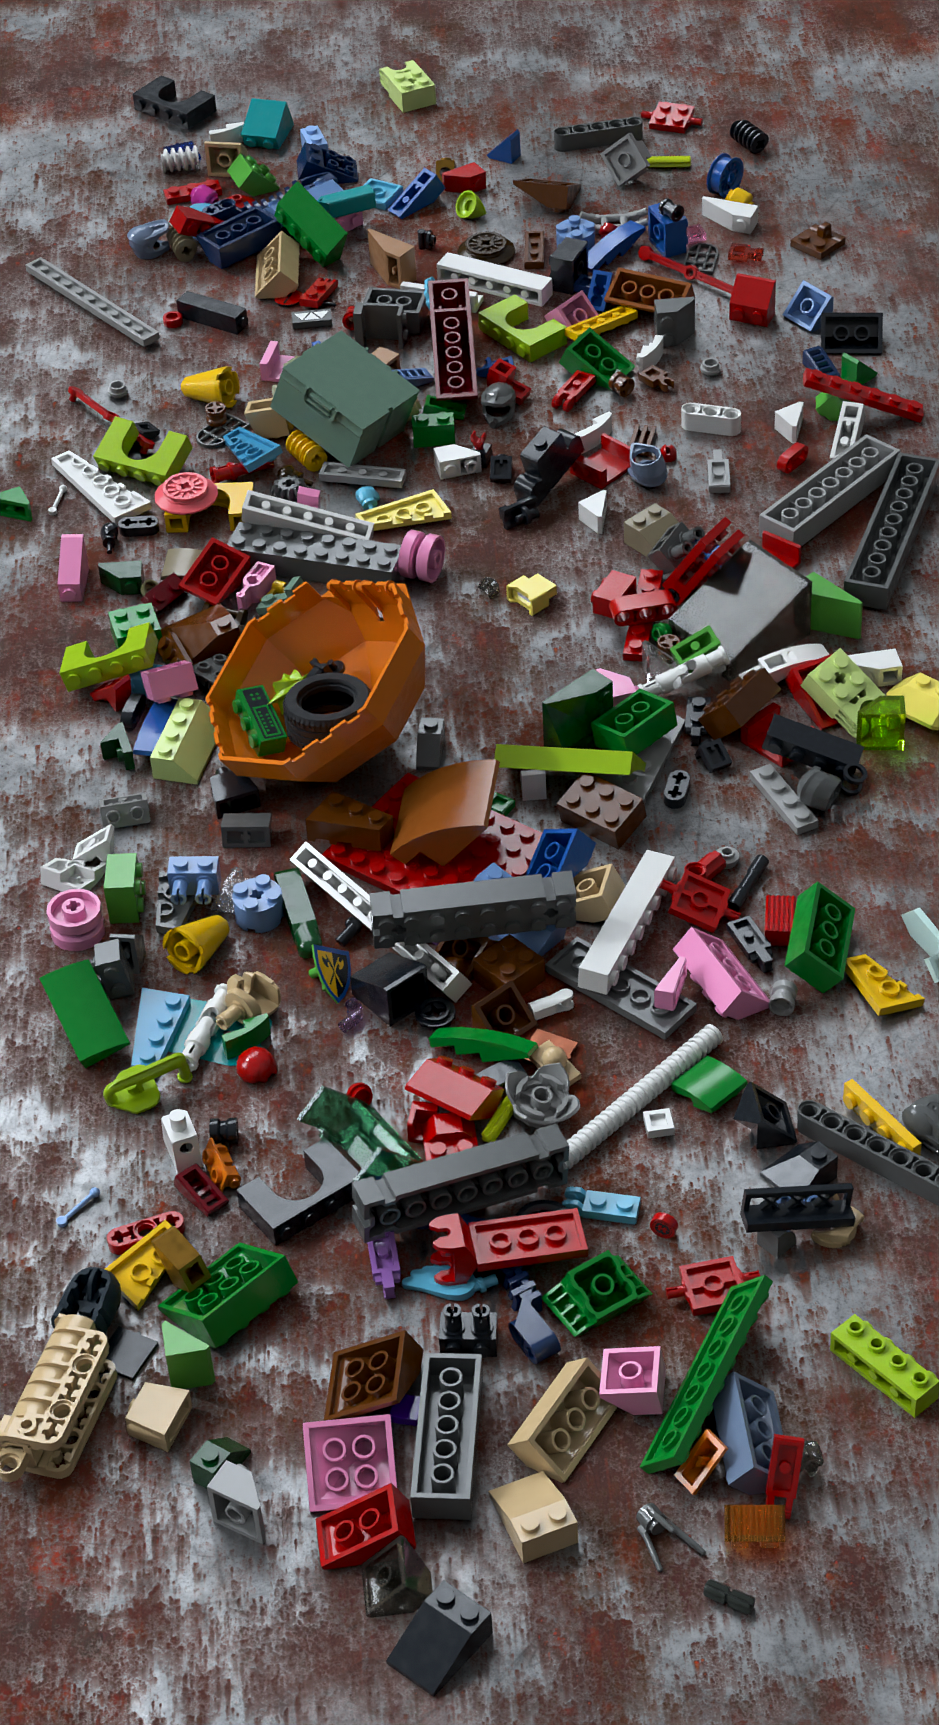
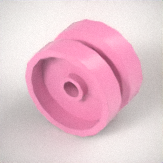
M417 530L408 531L399 552L398 569L400 575L410 579L418 577L419 580L424 582H435L440 575L445 558L444 538L431 533L425 535L424 532Z
M70 889L60 892L47 905V918L50 924L51 937L54 944L61 949L83 951L92 948L94 944H98L105 935L101 902L98 896L91 891Z

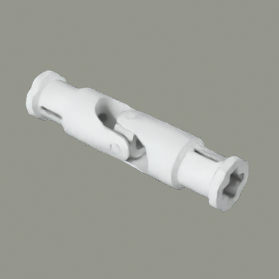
M719 646L717 650L707 655L701 654L655 676L654 680L646 684H639L638 688L657 696L660 694L665 695L712 673L713 669L723 664H730L724 648Z
M221 983L216 986L214 990L215 995L212 999L208 1000L196 1022L195 1028L190 1032L185 1041V1049L182 1053L187 1062H190L188 1065L191 1072L198 1068V1060L206 1053L210 1046L211 1036H214L219 1029L215 1017L227 1009L225 1003L227 984Z

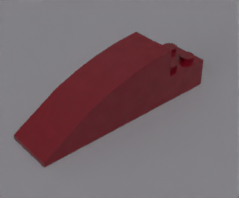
M468 278L428 281L436 401L477 399L478 392Z

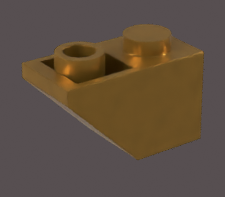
M175 1226L170 1227L151 1241L175 1287L191 1293L211 1278L201 1255Z

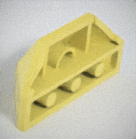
M918 673L899 681L886 693L887 698L892 703V711L931 730H939V681L923 673Z

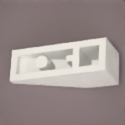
M703 196L702 215L731 231L751 234L758 223V206Z
M843 401L830 460H833L860 439L865 420L864 404Z

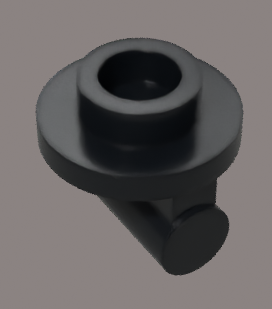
M419 229L417 231L419 249L431 250L432 246L436 245V235H434L432 230Z

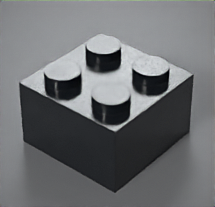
M565 237L555 252L550 255L549 265L551 266V273L549 277L552 278L553 291L574 295L576 292L574 291V283L581 274L589 275L588 241Z

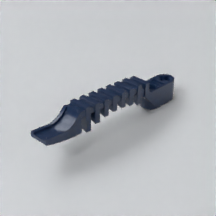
M323 172L303 178L300 182L303 187L309 185L311 188L315 186L314 182L324 178L325 181L333 179L336 183H338V179L330 172ZM296 180L292 181V186L297 182ZM289 186L284 188L285 194L289 191ZM281 191L277 192V199L280 201L284 196ZM273 195L269 197V202L276 200ZM228 198L203 208L202 212L226 221L253 207L246 201L244 202V207L239 208L236 206L235 200ZM265 198L260 200L261 205L256 200L252 202L253 207L258 206L264 209L269 206Z
M466 1213L460 1215L467 1225L469 1222L485 1220V1218L472 1217ZM522 1266L498 1269L496 1277L499 1280L504 1279L503 1287L506 1290L509 1289L508 1297L513 1300L511 1308L514 1311L519 1310L517 1319L508 1323V1328L514 1341L535 1365L560 1352L561 1346L558 1338L538 1314L542 1311V1294L538 1290L536 1291L534 1281H529V1274L522 1270Z

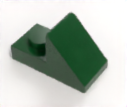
M120 722L101 741L102 757L104 760L118 757V761L124 763L126 770L135 769L132 748L123 722Z

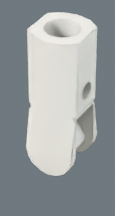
M562 989L550 996L527 1003L528 1008L535 1020L558 1012L571 1010L574 1007V1002L571 1000L573 998V991Z

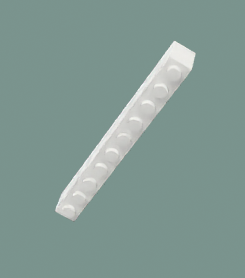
M305 842L290 860L372 931L369 894L310 844ZM397 942L395 947H391L400 956L426 965L428 980L455 1003L472 985L464 975L426 943L405 946L404 942Z

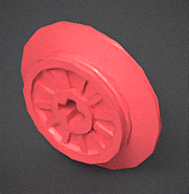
M178 473L170 476L157 488L154 494L155 503L161 510L171 514H194L207 509L215 503L218 497V490L212 480L198 473Z

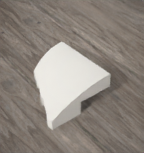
M55 858L41 866V884L62 892L70 889L89 891L105 874L106 862H101L100 865L93 867L85 866V860Z

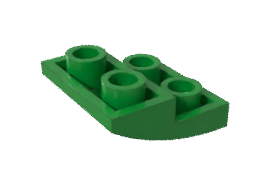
M706 1056L673 1081L671 1086L673 1092L691 1098L694 1107L713 1113L732 1097L738 1095L748 1082L726 1064Z

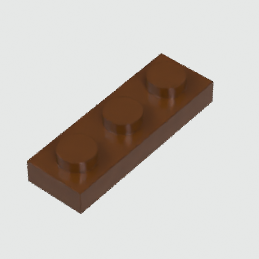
M168 630L166 635L161 637L157 646V650L165 664L168 665L183 660L192 662L177 635Z

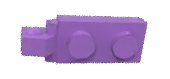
M389 1231L385 1232L384 1238L367 1242L373 1281H375L376 1286L382 1285L384 1299L396 1298L394 1283H399L401 1277L394 1232Z

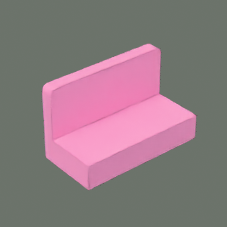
M270 341L260 362L261 381L279 382L284 364L294 358V356L280 355L278 341Z

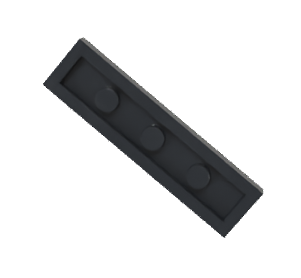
M852 1183L744 1189L740 1215L746 1233L854 1227L856 1218L851 1208L854 1188ZM844 1193L843 1200L830 1199L835 1194ZM809 1195L818 1196L812 1202L803 1201ZM782 1197H791L786 1203L776 1202ZM752 1198L764 1199L758 1205H750Z

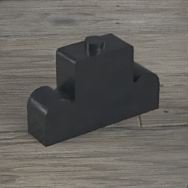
M546 426L541 428L520 454L525 473L520 474L514 483V492L517 500L534 495L537 497L536 505L537 507L585 450L580 436L561 428L557 431Z

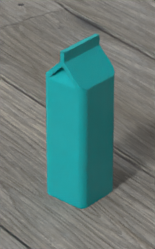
M369 184L324 195L317 200L333 218L376 208L375 192Z

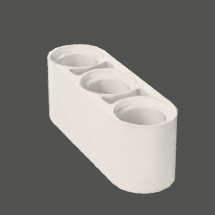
M686 403L682 406V428L685 430L726 436H735L741 432V411L736 408L699 403Z

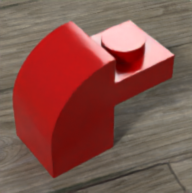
M499 358L489 368L487 387L497 382L511 385L516 395L515 403L521 405L530 395L531 388L514 380L517 367Z

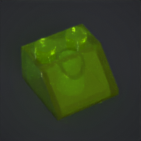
M879 696L860 709L857 713L856 744L864 746V750H904L906 719L904 696Z

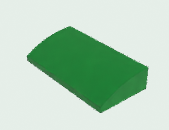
M89 959L64 966L39 978L84 1068L131 1044Z

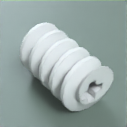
M196 145L193 146L192 151L189 146H186L185 152L179 147L178 153H176L174 148H171L170 154L167 149H164L163 154H161L163 173H166L167 167L171 172H173L174 166H176L178 171H181L182 165L185 170H188L189 165H191L193 170L196 168V164L200 167Z

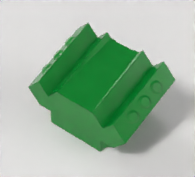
M607 1250L568 1271L559 1284L542 1296V1300L572 1335L579 1337L591 1328L599 1327L626 1312L635 1304L642 1303L652 1295V1292L619 1255L614 1256Z

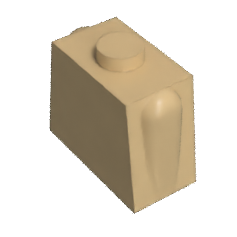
M273 398L248 402L244 413L255 434L266 439L288 436L291 430L294 429L293 424L270 407Z
M145 1382L137 1398L132 1399L130 1402L128 1414L125 1417L128 1434L168 1452L192 1409L190 1391Z

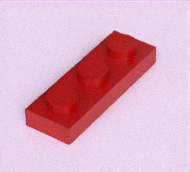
M210 179L201 183H189L185 186H172L169 189H163L167 205L191 201V191L199 185L203 184L217 192L218 196L222 195V188L218 179Z

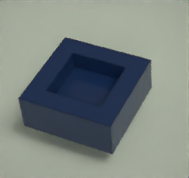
M581 274L574 283V291L580 292L583 290L585 295H588L592 276Z

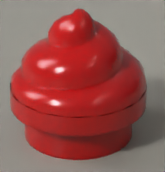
M605 222L599 229L601 239L615 230L617 226Z
M362 1082L351 1085L346 1094L347 1102L356 1109L366 1108L373 1099L371 1088Z

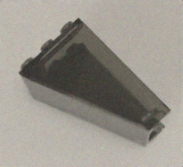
M748 540L669 618V626L672 629V634L681 641L710 625L721 642L720 646L724 648L730 662L728 665L725 664L726 670L722 672V677L731 681L738 677L739 674L759 665V658L788 648L810 635L812 581L752 540Z

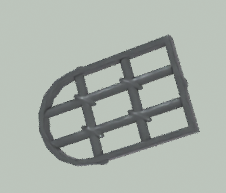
M709 243L694 244L686 252L683 265H686V263L692 265L701 264L703 267L702 270L699 269L700 272L713 275L719 257L718 248ZM701 247H707L708 251L706 253L700 252ZM689 254L695 255L694 260H688ZM703 255L706 257L702 262L697 261L698 256ZM715 256L714 262H707L708 258ZM712 265V269L705 270L706 266Z
M226 412L225 414L229 419L224 425L215 428L211 432L207 430L212 426L206 425L197 432V444L204 448L221 447L225 445L224 435L233 431L241 424L244 425L242 428L247 430L250 428V423ZM231 421L238 422L231 428L226 426ZM221 428L226 429V431L220 434L219 436L214 434ZM205 433V436L199 439V436ZM209 436L214 438L207 444L202 442Z

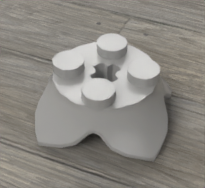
M560 1062L540 1067L533 1076H528L522 1071L506 1073L505 1091L513 1106V1115L528 1126L541 1128L558 1124L576 1114L580 1109L579 1099L575 1095H569V1076Z

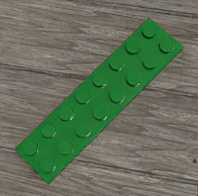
M766 1275L732 1286L728 1291L640 1465V1468L646 1473L650 1474L677 1465L680 1466L689 1458V1450L693 1442L701 1434V1426L705 1418L713 1409L712 1403L716 1395L723 1389L725 1385L724 1379L727 1373L734 1367L736 1363L735 1357L739 1349L746 1343V1335L750 1327L757 1321V1313L761 1305L769 1297L768 1291L773 1281Z

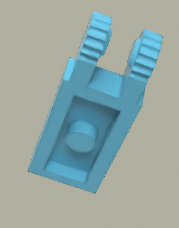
M570 1186L565 1190L564 1195L567 1200H564L562 1204L568 1209L578 1208L579 1216H582V1218L634 1225L637 1222L641 1197L592 1190L585 1191L582 1187Z

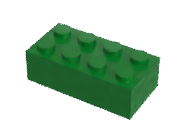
M818 881L801 893L797 898L784 966L821 993H825L843 980L856 908Z

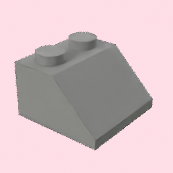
M226 1460L207 1486L213 1521L260 1544H264L266 1541L265 1530L252 1472L244 1465H236Z

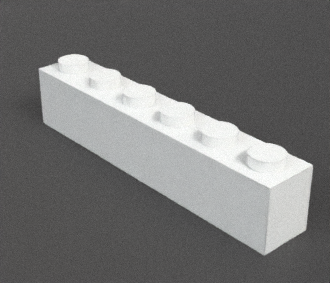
M448 252L437 263L438 280L468 278L469 289L504 298L516 294L527 301L528 304L541 307L553 295L552 278Z
M248 490L242 506V521L251 524L352 537L362 540H372L374 523L251 490Z

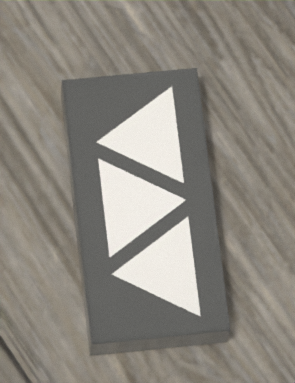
M331 308L291 312L293 329L332 326Z

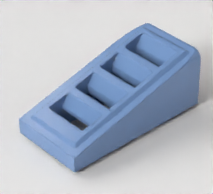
M426 368L395 369L400 376L415 387L434 381V377Z

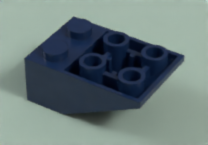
M304 143L296 160L298 180L315 174L330 172L338 179L337 184L358 182L356 160L352 157L342 156L333 150L320 148L313 143Z

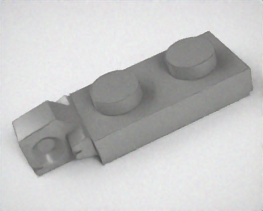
M715 449L713 450V459L707 460L709 493H729V459H722V450Z

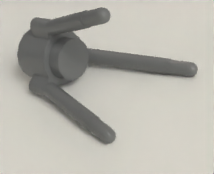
M654 1503L644 1505L637 1512L636 1519L640 1523L637 1531L643 1537L658 1572H662L663 1567L649 1533L658 1535L667 1529L670 1533L677 1534L701 1555L706 1554V1551L671 1522Z

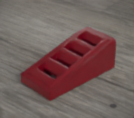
M197 1163L175 1176L174 1186L207 1217L229 1204L227 1197ZM195 1180L196 1183L190 1186L189 1183ZM202 1186L203 1189L196 1193L195 1190ZM208 1192L211 1194L202 1200L201 1196ZM213 1199L218 1201L210 1207L207 1205Z

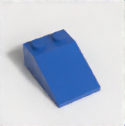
M578 828L544 829L526 875L542 874V878L551 877L553 872L572 870L574 878L588 865L596 842Z

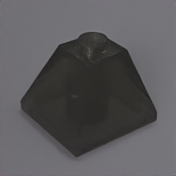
M402 1535L361 1564L366 1616L369 1618L414 1613L433 1592L431 1572L406 1537Z

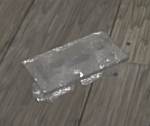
M234 867L229 871V876L225 879L219 894L216 895L210 910L234 914L233 886L247 880L244 879L241 868Z

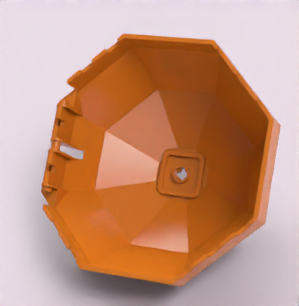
M331 579L327 583L329 591L321 596L308 582H303L292 590L294 594L285 601L279 599L267 608L268 613L259 619L254 617L248 621L206 696V702L211 710L209 712L211 724L215 728L213 733L215 743L220 750V753H218L219 760L237 776L307 782H337L397 741L425 688V643L406 584H398L392 580L374 583L369 580L342 582ZM378 610L382 613L384 621H380ZM313 658H316L320 664H327L331 659L333 661H342L345 665L343 674L357 677L371 690L363 707L357 710L358 715L348 722L344 719L330 729L331 734L321 741L315 739L302 749L289 742L286 744L284 752L258 757L255 749L250 747L248 734L242 730L240 717L238 714H235L232 706L238 689L259 685L264 686L271 701L276 694L273 682L282 680L283 673L291 675L294 669L302 676L308 674L313 669L309 663ZM273 703L272 705L277 713V716H280L281 711L279 704Z

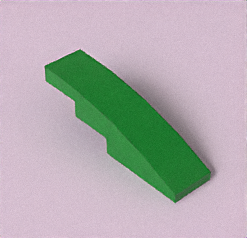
M438 1028L428 1038L431 1048L454 1045L456 1055L480 1053L482 1062L529 1058L538 1049V1044L534 1041L513 1034L480 1028Z

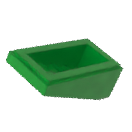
M427 395L423 413L453 412L454 419L464 420L467 405L451 400L436 401L435 396Z

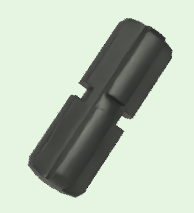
M709 1579L706 1582L703 1592L704 1596L722 1604L728 1602L729 1607L745 1614L752 1612L755 1605V1598L736 1589L731 1591V1587L713 1579Z

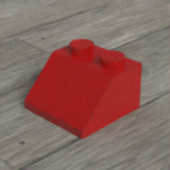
M737 273L729 302V320L767 327L775 315L776 280Z

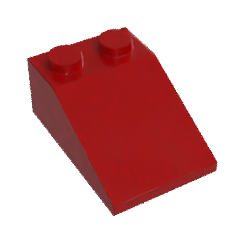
M212 537L178 587L213 606L220 604L239 587L245 575L250 571V556Z
M832 654L793 667L785 678L796 702L820 730L840 723L835 718L832 719L801 687V684L810 672Z
M392 1483L315 1519L321 1568L324 1570L390 1561L416 1549L410 1500Z

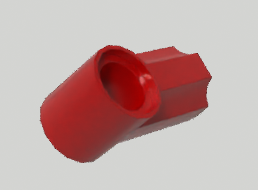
M714 850L698 862L686 864L684 871L688 870L711 880L726 867V860L722 857L721 853Z

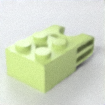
M414 60L405 62L406 68L402 70H393L389 67L379 69L382 86L388 91L389 97L403 113L436 104L435 84Z
M841 648L810 672L801 684V687L832 719L835 718L854 738H861L867 732L868 724L862 717L860 709L869 710L878 717H885L892 711V703L887 696Z

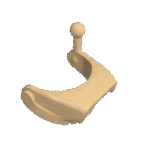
M838 1194L833 1196L834 1200H840ZM851 1206L856 1218L854 1227H837L826 1231L814 1230L811 1233V1238L815 1243L824 1247L840 1248L846 1246L855 1237L857 1226L860 1222L864 1221V1215Z

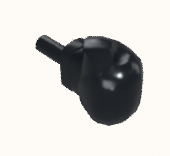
M108 522L102 526L100 535L103 546L107 548V554H112V548H114L115 540L118 537V525L114 522Z

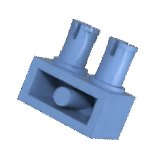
M219 856L169 857L167 876L171 902L178 905V900L180 899V905L186 902V895H196L195 900L198 904H203V899H205V904H209L211 902V895H219L221 884Z

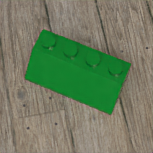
M299 181L296 182L277 203L274 216L288 230L290 235L294 236L301 246L313 256L314 260L324 268L341 258L348 233Z

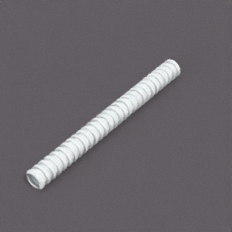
M711 1024L706 1025L704 1029H701L693 1038H690L682 1047H679L671 1056H668L666 1060L662 1061L660 1065H657L655 1069L651 1070L649 1074L645 1075L644 1078L640 1079L638 1083L634 1084L632 1088L614 1101L611 1106H608L594 1120H591L577 1134L568 1139L569 1161L565 1162L568 1169H571L585 1155H588L591 1150H594L608 1136H611L614 1131L623 1126L624 1122L629 1121L641 1108H644L652 1099H655L663 1090H666L673 1081L715 1049L717 1045H720L723 1037L719 1029Z

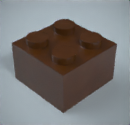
M508 934L472 959L474 981L490 993L509 980H513L521 996H524L545 981L544 958L511 934Z

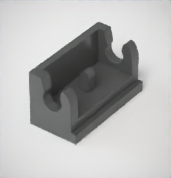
M223 814L221 824L223 848L271 847L273 831L271 829L272 814Z

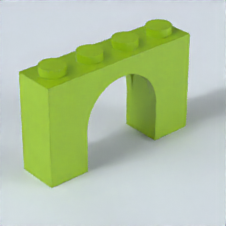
M516 294L478 312L479 330L530 363L567 344V337L565 336V328L567 327L555 319L532 329L513 328L528 320V302Z
M115 416L93 457L98 467L105 472L112 471L123 477L130 476L139 481H148L160 486L170 476L180 472L193 447L187 435L169 431L158 451L151 457L142 460L128 458L129 451L139 432L133 421Z
M148 622L129 628L125 643L114 652L101 657H94L87 641L66 647L59 674L67 691H74L153 667L158 639L151 623Z

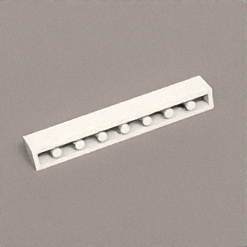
M646 850L579 966L578 987L607 995L611 986H616L620 970H625L628 956L634 954L637 940L642 939L645 926L651 923L653 911L659 909L661 897L666 896L668 892L659 888L663 878L669 882H674L676 878L677 867H674V856Z

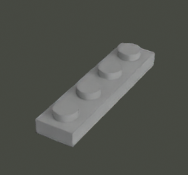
M324 462L319 473L320 481L402 488L406 479V469L356 464L348 468L343 463Z
M771 764L750 771L751 781L796 835L818 828V819L800 801L797 794Z

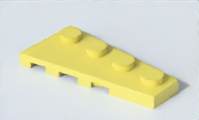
M434 489L355 514L357 519L374 523L373 531L452 519L451 511Z

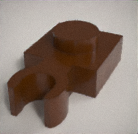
M654 365L638 373V380L652 388L659 386L665 392L668 391V386L674 388V379L667 377V372Z

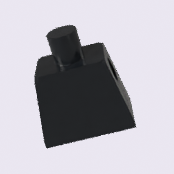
M227 767L218 768L215 775L210 777L217 819L223 818V814L241 813L261 807L258 787L249 777L237 776L232 771H229Z

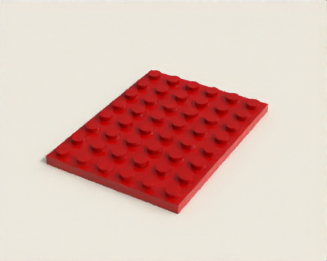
M410 773L405 774L372 806L393 816L394 834L404 789L419 779V777ZM491 810L488 828L444 867L421 852L405 865L390 855L393 840L382 851L354 848L350 843L338 842L337 845L332 844L321 855L339 870L384 891H390V894L395 895L400 894L402 889L473 882L476 876L492 863L498 865L512 877L525 876L542 832Z

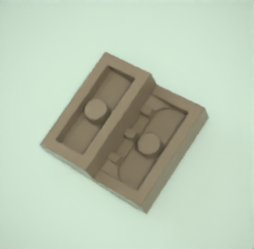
M191 548L168 549L160 580L166 579L173 572L182 580L203 550Z

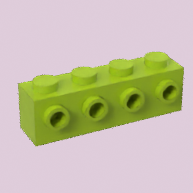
M854 1314L831 1332L830 1351L914 1418L939 1398V1380L936 1375L924 1369L911 1355L901 1351L891 1339L882 1336L868 1321H863Z

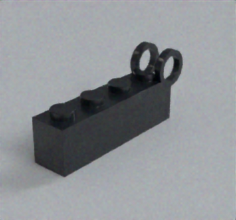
M774 714L762 749L810 767L818 766L821 768V771L837 776L842 781L841 792L848 796H855L860 793L863 786L862 783L867 778L866 768L859 764L864 746ZM856 769L861 771L862 778L854 775ZM846 780L851 784L858 785V788L856 790H849L844 787L843 781Z

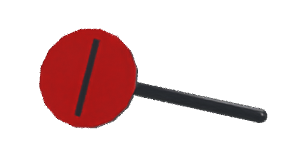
M296 290L293 293L290 292L286 297L274 298L279 306H294L299 304V298L303 293ZM324 301L321 305L335 307L336 303Z

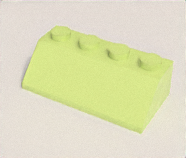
M179 697L150 756L154 779L198 785L216 747L213 734L215 728L211 724L209 716L211 710L202 700Z

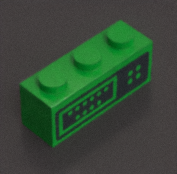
M263 685L238 689L235 700L232 702L235 714H238L240 717L242 730L248 734L250 747L255 749L258 757L284 752L287 741V734L273 705L268 704L270 699Z

